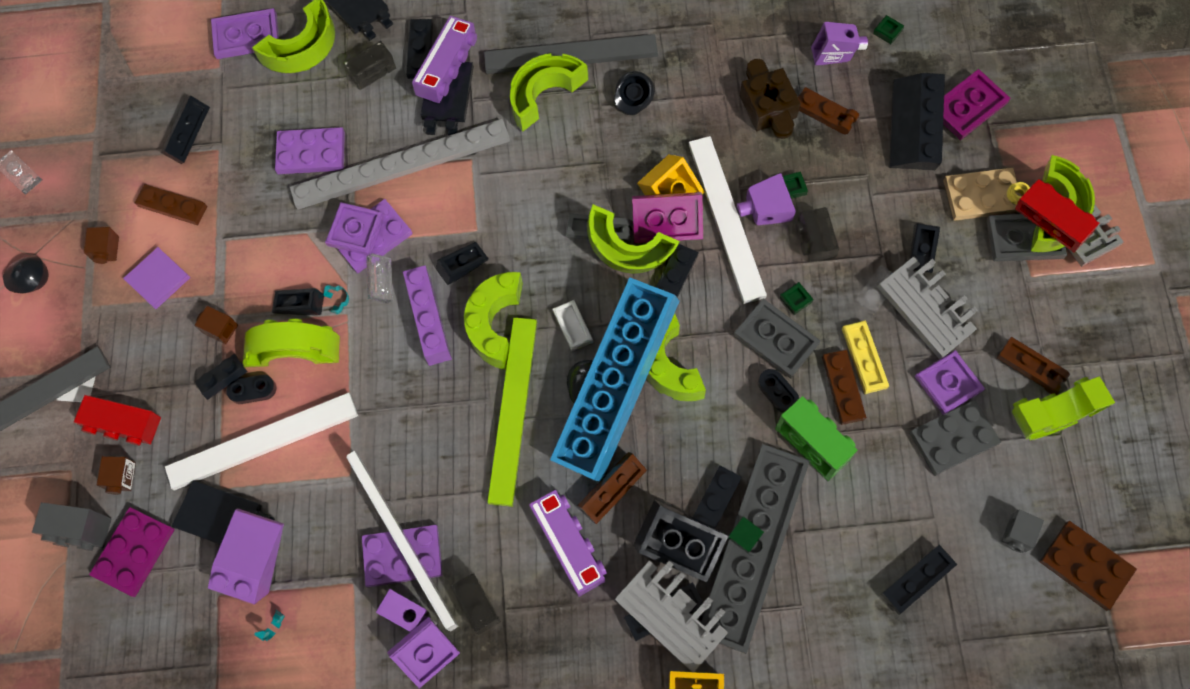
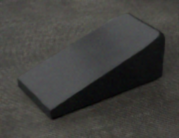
M919 223L914 225L910 259L915 257L920 263L914 270L918 271L932 259L935 261L940 227ZM934 266L925 272L933 273Z
M474 242L438 259L436 270L446 284L449 285L488 261L489 258L477 242Z
M316 288L275 291L272 313L321 315L324 294Z

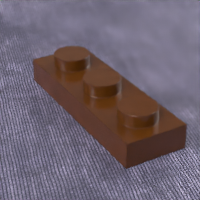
M144 184L135 201V204L140 208L197 226L208 207L204 202Z
M847 350L823 354L822 360L841 425L864 421L867 417Z
M627 452L577 506L593 523L597 524L647 469L634 454Z

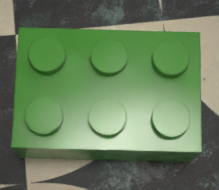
M803 396L781 415L775 428L806 460L810 461L809 463L827 481L834 477L858 451L855 448L854 441L847 435L843 436L837 430L836 424L830 418H825L812 400H806Z

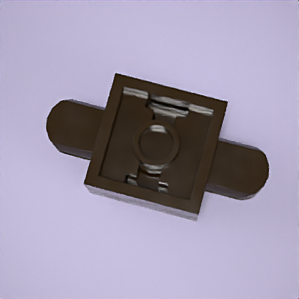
M753 59L747 64L746 76L748 79L742 81L739 96L756 132L771 127L777 138L786 139L793 133L795 126L793 119L797 118L801 103L784 68L769 72L764 60Z

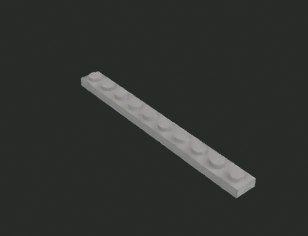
M503 119L291 186L290 190L295 206L299 210L510 142V138Z

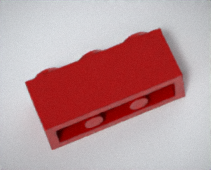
M1040 179L1019 199L1015 210L1073 253L1093 234L1100 224L1092 214L1081 210L1070 198L1063 197L1055 191L1052 185L1044 183Z
M84 395L74 423L81 426V431L96 435L97 432L104 433L103 436L118 441L119 437L125 438L127 443L140 446L141 443L151 445L161 417L149 410Z

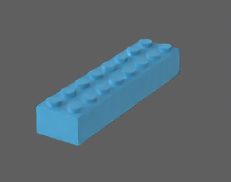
M629 277L551 456V461L596 481H601L604 478L680 302L674 294Z

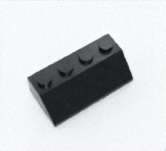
M919 73L893 80L889 168L936 170L942 163L945 74Z

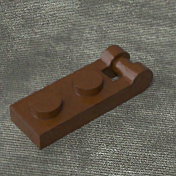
M806 87L798 97L801 103L800 112L842 134H848L852 129L851 124L855 123L859 118L857 111L847 109Z
M1013 337L1008 339L997 356L998 360L1041 385L1050 394L1055 393L1058 395L1062 389V382H1066L1070 376L1066 369ZM1051 373L1053 375V379L1047 377V374Z

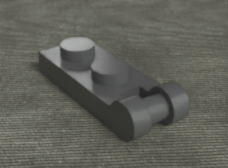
M569 213L567 238L589 240L587 233L589 215ZM614 217V228L621 229L620 233H615L619 239L630 244V230L633 228V221Z

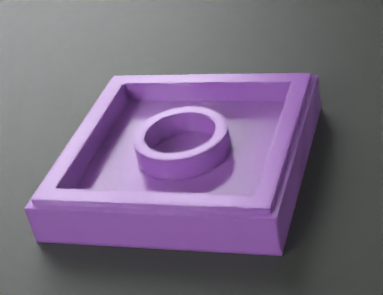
M340 202L325 241L326 245L371 256L385 218L384 212Z
M157 247L123 279L149 304L157 309L188 281L190 276Z
M956 350L914 376L943 415L985 390Z
M429 617L387 652L389 657L418 688H421L460 654L458 649Z

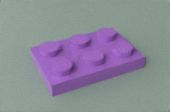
M274 8L211 19L213 50L216 59L254 53L252 47L267 35L279 39L277 13Z
M343 127L277 131L276 173L294 174L344 170L345 131Z
M386 199L371 208V210L384 212L385 215L371 256L338 249L357 274L413 234Z
M431 525L404 529L403 532L430 578L443 576L438 526ZM390 532L362 536L366 587L417 580Z

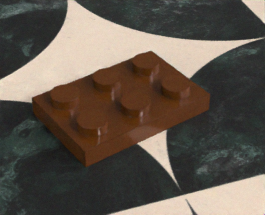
M1071 521L1065 523L1039 561L1106 611L1111 610L1137 570L1133 565Z

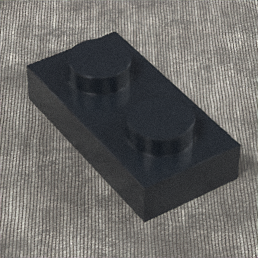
M233 354L223 360L218 366L203 374L195 383L202 395L208 400L248 371L237 355Z

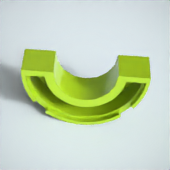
M313 0L303 8L307 17L305 29L299 35L286 40L276 39L271 35H267L252 47L263 66L280 73H297L309 70L328 55L335 40V27L323 0Z
M550 53L537 56L520 67L511 82L510 102L514 120L522 132L539 119L538 106L535 102L537 96L542 91L552 87H561L574 92L588 81L587 64L571 55L551 56Z
M1051 155L1045 167L1043 182L1052 185L1055 191L1063 197L1070 198L1084 212L1092 214L1095 206V194L1089 178L1086 179L1079 171L1080 168L1071 161ZM1036 226L1031 246L1032 252H1050L1065 247L1040 227Z
M593 204L588 216L587 233L593 251L606 265L620 272L636 274L653 270L668 259L680 242L658 232L653 240L645 245H629L619 239L614 231L613 219L615 213Z
M520 272L501 273L482 282L469 297L464 312L466 333L474 350L486 363L506 370L509 343L507 338L499 336L492 330V321L500 309L509 305H519L523 286Z
M674 313L646 379L659 393L670 396L674 400L698 401L704 399L706 393L698 369L679 368L671 363L665 354V346L671 339L679 335L680 324Z
M289 319L288 322L265 320L264 324L252 327L245 333L243 365L245 367L269 366L270 360L284 357L306 359L315 364L339 363L340 336L332 331V327L303 323L300 319Z
M1099 376L1091 380L1088 377H1084L1074 382L1075 387L1057 396L1055 393L1042 398L1041 401L1039 398L1030 401L1027 398H1023L1015 402L1012 414L1026 440H1035L1059 432L1077 424L1078 420L1088 415L1091 417L1113 405L1115 401L1101 377Z

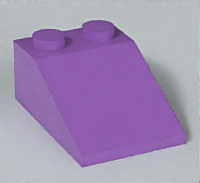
M236 509L212 565L208 589L252 604H256L265 597L270 590L284 524Z

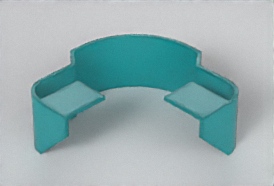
M327 285L324 288V296L328 298L333 296V293L328 292L330 289L346 292L341 286L333 287ZM347 292L345 302H342L339 307L333 306L330 312L340 314L343 307L348 305L349 295Z
M275 610L276 612L271 624L279 629L285 615ZM267 628L265 631L255 632L254 635L262 641H268L276 633Z

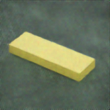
M866 320L843 326L842 331L864 394L888 389L889 383Z

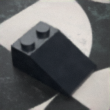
M654 500L633 546L642 555L665 565L670 561L674 564L672 568L707 582L728 535L673 507Z

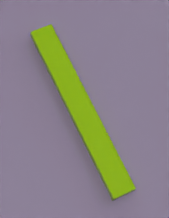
M513 318L489 488V505L513 507L537 329V320Z

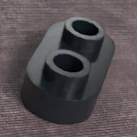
M767 369L761 373L758 380L760 390L778 411L784 413L799 399L798 393L779 371ZM766 381H773L774 386H768ZM784 398L788 399L790 404L784 405L781 400Z
M259 375L235 380L228 385L226 393L228 398L234 403L246 404L272 398L276 393L277 386L271 377ZM265 383V387L259 389L260 384ZM238 387H241V391L239 393H235V390Z

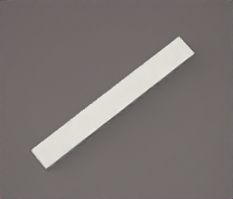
M711 136L690 141L689 148L743 304L765 299L767 294Z
M350 393L165 466L171 489L175 491L192 484L193 480L197 482L357 417L358 413Z
M355 451L351 452L346 458L445 629L448 631L454 630L458 627V624L363 461Z

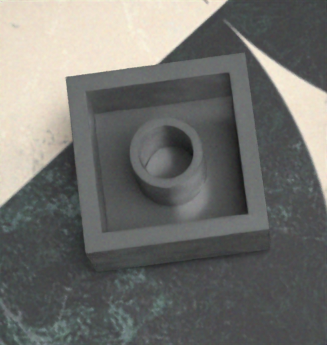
M41 502L32 533L42 536L41 541L53 543L56 546L68 548L69 545L77 546L78 549L93 551V547L104 548L112 519L91 509Z

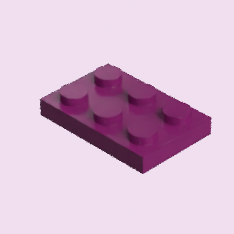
M978 69L944 95L943 125L961 141L1004 107L1011 98Z
M702 192L632 196L634 243H648L653 240L658 232L678 241L703 239Z
M129 507L89 575L129 596L136 597L175 529Z

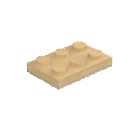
M1013 168L945 176L943 180L954 221L1019 213L1015 210L1016 204L1012 203L1007 197V190L1010 185L1017 183Z

